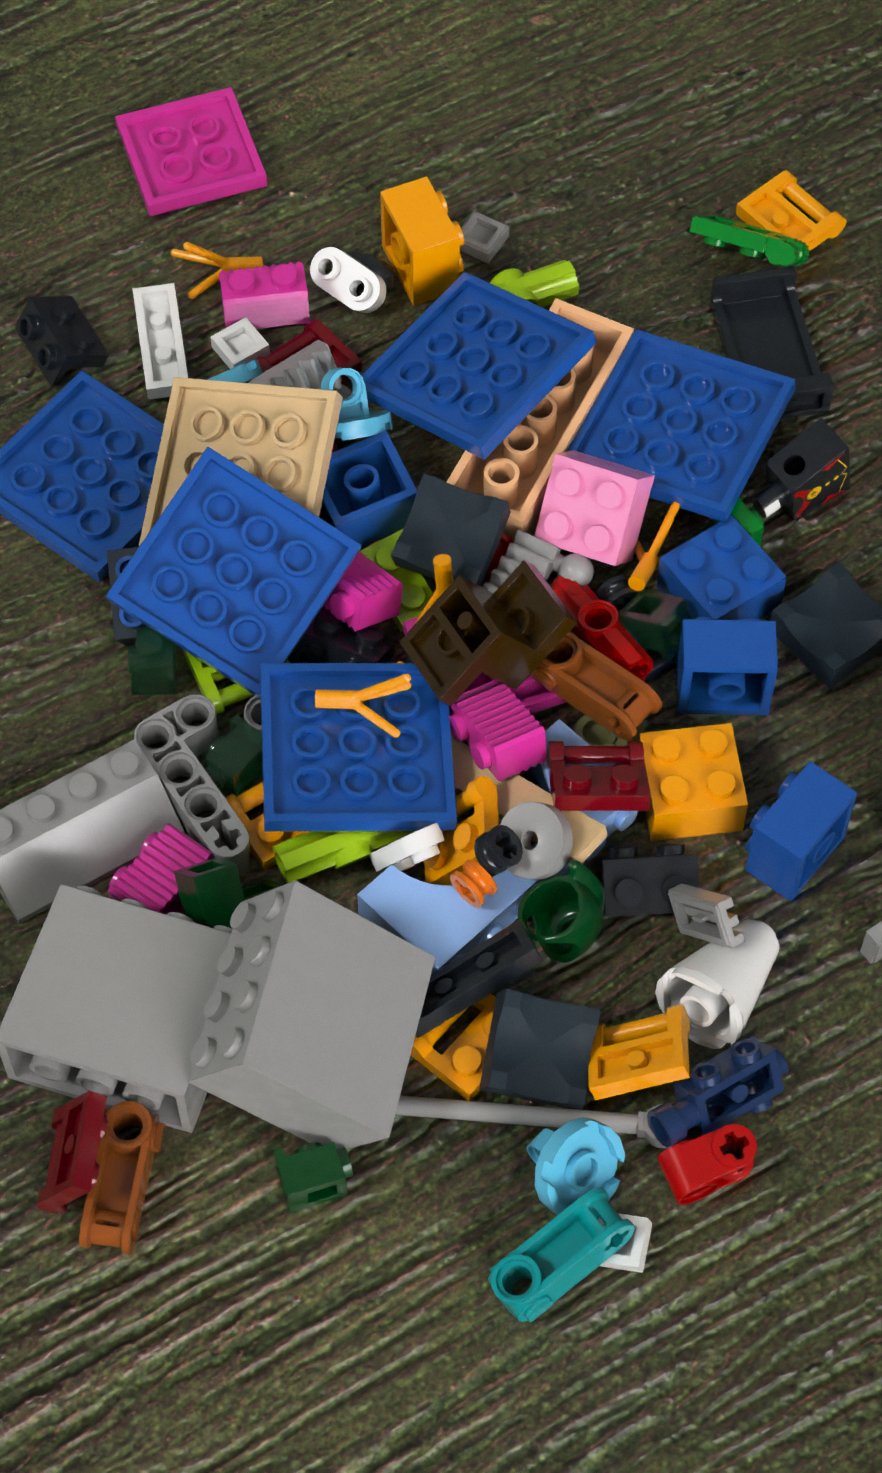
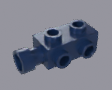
M753 1035L745 1040L738 1041L731 1048L710 1060L694 1066L690 1070V1078L674 1081L677 1102L674 1104L665 1102L649 1111L647 1114L649 1126L657 1140L663 1146L670 1147L686 1138L687 1131L691 1128L705 1135L725 1125L733 1124V1120L747 1112H763L771 1107L772 1097L784 1091L781 1076L788 1072L787 1062L777 1048L769 1047Z

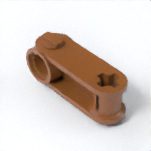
M571 632L559 642L531 673L532 679L543 685L547 690L553 692L623 740H632L637 734L636 728L649 714H656L662 709L661 699L652 687Z
M123 1101L113 1107H109L105 1113L108 1119L107 1128L99 1142L96 1162L99 1164V1174L94 1187L87 1193L80 1225L79 1244L81 1248L87 1249L92 1244L121 1248L123 1254L131 1255L136 1244L155 1152L160 1153L165 1123L159 1122V1115L149 1113L142 1104L134 1101ZM128 1126L142 1128L141 1134L135 1139L122 1140L118 1138L119 1133Z

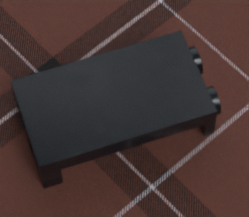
M774 267L764 271L728 274L724 277L715 278L712 283L710 307L725 357L795 379V392L780 420L828 413L834 385L830 373L822 374L795 291L797 278L795 267Z

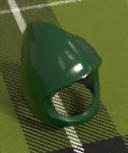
M576 860L568 863V875L551 876L530 888L522 898L517 914L518 920L521 921L528 931L531 939L539 942L550 959L562 963L574 961L592 946L602 927V918L605 912L603 886L599 879L584 864ZM532 915L536 934L528 929L527 918Z

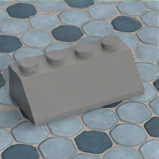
M135 739L0 809V893L19 924L51 908L60 884L72 888L77 886L90 887L116 873L122 866L133 864L135 858L140 856L141 847L148 836L154 832L159 833L164 830L166 824L170 823L185 833L157 772Z

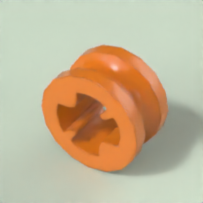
M468 859L462 864V872L455 871L450 875V881L464 900L472 906L479 908L485 903V895L492 896L497 892V885L491 875L480 864Z

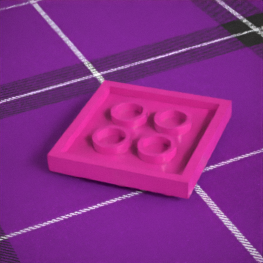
M232 87L115 116L118 133L149 217L267 186L265 170Z

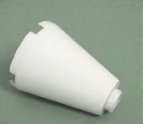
M751 919L743 920L740 924L732 927V930L742 932L745 942L733 948L709 942L668 969L657 981L655 993L660 1009L663 1013H667V1007L683 1004L690 1022L688 1038L695 1043L712 1049H722L726 1043L731 1042L732 1045L741 1036L779 952V942L776 934L764 922Z

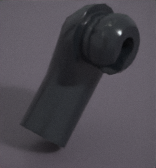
M346 252L380 275L385 282L386 292L393 290L394 278H397V272L392 265L377 255Z

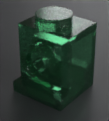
M646 588L640 591L618 612L619 622L641 647L659 651L662 658L669 661L678 653L683 619H692L685 598Z
M137 628L136 646L128 647L129 673L132 674V696L177 694L178 653L176 644L151 628Z
M235 715L230 720L231 732L226 737L221 736L217 738L208 749L207 756L205 757L207 764L205 771L220 792L224 790L229 795L234 794L238 796L245 792L263 774L262 734L238 715Z

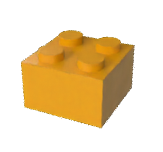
M426 176L380 191L382 247L392 266L396 269L397 276L413 306L439 298L460 277V273L464 272V264L460 255V246L464 245L462 229L457 221L451 222L443 193L440 190L435 192Z
M732 723L639 733L638 741L643 742L644 763L651 794L649 811H645L651 841L743 831L748 801Z

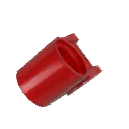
M730 1124L698 1138L685 1140L667 1148L658 1155L657 1161L678 1205L683 1206L697 1202L714 1191L748 1177L753 1169L757 1142L755 1136L748 1128L743 1125ZM730 1147L734 1153L742 1152L741 1159L736 1160L732 1153L724 1155L725 1148Z

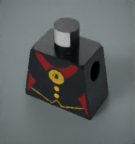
M820 418L765 464L767 486L752 495L750 499L754 508L763 518H767L782 508L792 520H799L850 489L849 447Z

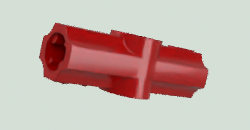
M561 575L556 577L550 587L577 621V624L571 629L574 634L644 681L646 676L653 670V660L619 622L616 607L610 602L600 600L588 585L581 586L576 581L565 579Z

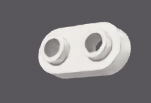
M334 247L323 248L313 257L310 265V274L314 283L343 304L361 313H371L383 304L386 297L384 280L360 261ZM332 261L333 269L326 275V265ZM363 283L364 292L357 296L356 289L359 284Z
M435 823L371 853L369 857L376 872L383 869L386 870L390 865L395 866L402 872L415 866L417 863L440 854L437 844L445 841V838L438 823Z

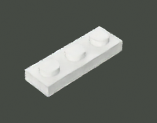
M170 283L132 288L148 400L170 397L174 377L188 378L175 285Z

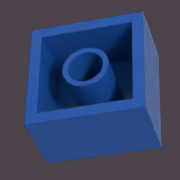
M387 431L331 454L321 510L328 524L361 544V550L373 542L382 540L404 528L417 493V489Z
M730 515L726 523L720 521L661 556L656 587L684 619H695L698 617H711L715 620H741L750 617L760 619L782 604L787 576L739 522Z
M711 617L683 619L676 665L677 714L769 715L778 671L776 621H762L752 617L741 620H715Z
M811 761L799 774L793 771L786 777L777 793L780 797L771 807L765 804L758 810L750 823L753 834L745 847V850L749 852L745 871L790 902H792L845 838L857 795L856 791Z

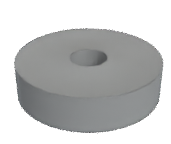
M524 802L507 812L500 825L512 829L519 837L523 848L521 861L517 865L507 868V870L520 878L534 880L546 879L557 874L567 863L573 846L572 829L566 816L558 808L539 802ZM536 833L538 836V843L536 847L533 849L531 845V838Z

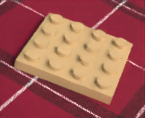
M174 377L139 546L207 447L212 448L319 517L343 396L338 391Z

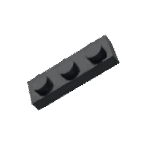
M520 920L431 974L416 1031L417 1038L440 1026L451 1017L482 1000L490 993L543 961L528 931Z

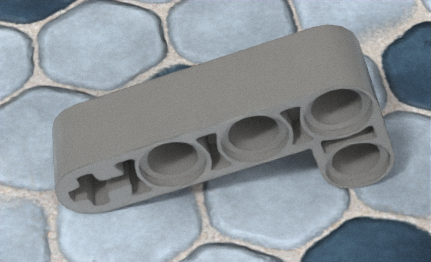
M189 695L140 722L134 731V739L157 772L176 815L189 837L211 851L214 858L217 857L237 863L239 876L248 871L252 862L248 831L196 758L210 750L218 740L219 730L216 710L213 702L207 697ZM194 721L205 722L200 726H189ZM155 743L165 744L158 749L148 748ZM178 777L190 778L183 783L172 782ZM202 811L214 812L206 818L195 816ZM224 836V842L227 846L221 847L220 838Z

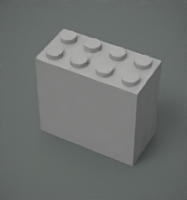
M296 880L240 902L230 920L232 931L227 948L218 960L217 971L219 975L214 992L208 998L204 1007V1017L206 1019L202 1033L191 1051L190 1062L192 1066L187 1082L310 1143L320 1142L322 1145L334 1142L336 1149L342 1147L349 1149L389 1138L435 957Z
M60 884L0 1025V1056L8 1078L73 1098H77L90 1090L107 1096L106 1108L113 1107L123 1101H134L142 1104L149 1113L158 1114L159 1122L165 1123L166 1126L192 1133L208 1092L187 1082L192 1066L190 1055L195 1043L200 1039L206 1019L204 1017V1007L208 998L214 992L219 975L217 971L218 960L227 948L232 929L222 925H216L213 928L194 923L188 916L177 912H169L167 915L155 912L133 899H123L122 901L110 899L88 886L72 888Z

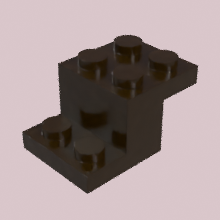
M523 560L494 593L459 575L399 642L439 701L451 706L481 673L516 690L577 624V621L537 568Z

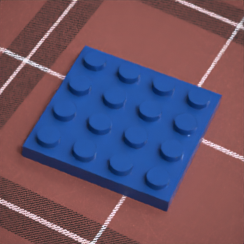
M464 272L361 376L365 383L368 401L485 460L596 344V339L592 330Z
M635 329L567 451L575 450L655 475L649 498L670 505L672 502H677L682 509L726 523L795 392V379Z
M81 371L0 449V515L100 582L109 573L107 551L133 548L140 541L164 424L84 371Z
M207 447L107 593L106 599L242 688L261 698L260 663H285L361 550V544L212 448Z
M260 663L264 832L418 831L435 823H438L441 830L456 829L457 813L450 718L448 717L449 705L439 701L414 663ZM406 673L411 675V688L409 690L363 701L364 705L400 730L401 734L397 738L379 728L354 709L315 708L316 689L362 690Z

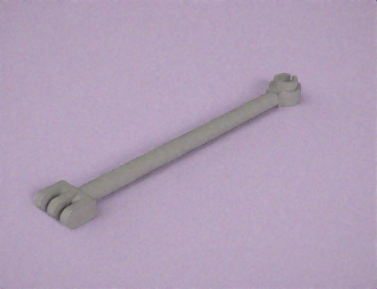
M400 1095L395 1114L560 1128L568 1121L585 1117L611 1127L615 1133L637 1134V1137L645 1138L651 1145L657 1148H668L657 1140L647 1119L648 1112L662 1104L653 1106L647 1112L639 1111L638 1114Z

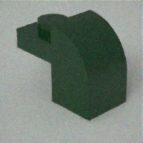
M217 857L174 871L179 897L186 914L194 923L211 928L216 925L231 928L230 920L232 914L240 902L283 885L270 880H264L242 887L237 863Z

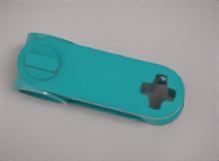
M602 1187L586 1192L490 1269L491 1273L488 1281L495 1295L507 1311L519 1321L533 1322L550 1308L555 1301L621 1249L633 1236L635 1231L634 1224L629 1219H622L609 1204V1194ZM597 1218H601L606 1226H602ZM524 1278L532 1279L531 1286L527 1292L522 1295H511L512 1288L517 1281Z

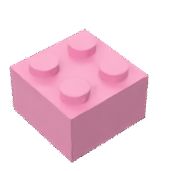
M575 450L555 454L534 537L560 549L613 566L632 561L655 475Z

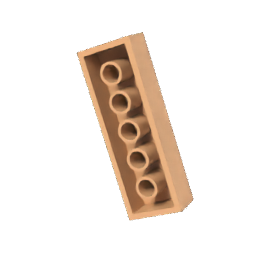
M559 299L554 300L549 311L592 330L596 344L485 460L465 450L447 480V483L464 490L507 501L511 513L503 532L509 535L513 541L518 529L530 535L538 524L555 454L566 452L634 332V328Z

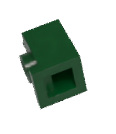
M312 1142L297 1148L294 1154L285 1156L283 1148L273 1150L276 1171L290 1213L348 1196L346 1178L353 1176V1170L345 1147L336 1149L334 1142L322 1145L320 1142Z

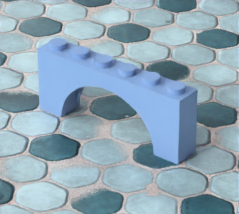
M560 719L545 731L546 752L548 741H563L564 746H590ZM547 760L544 764L538 763L535 768L530 766L527 772L534 778L540 788L552 794ZM583 765V766H613V765ZM581 811L605 825L607 837L616 829L623 831L628 828L639 813V811ZM606 838L586 859L587 861L599 854L606 844ZM568 862L555 875H568ZM390 865L357 894L358 915L433 955L435 961L432 973L511 925L518 918V907L522 898L530 888L541 880L520 878L508 870L492 877L497 885V892L492 896L485 895V903L477 908L464 900L453 886L419 881L401 872L395 866Z

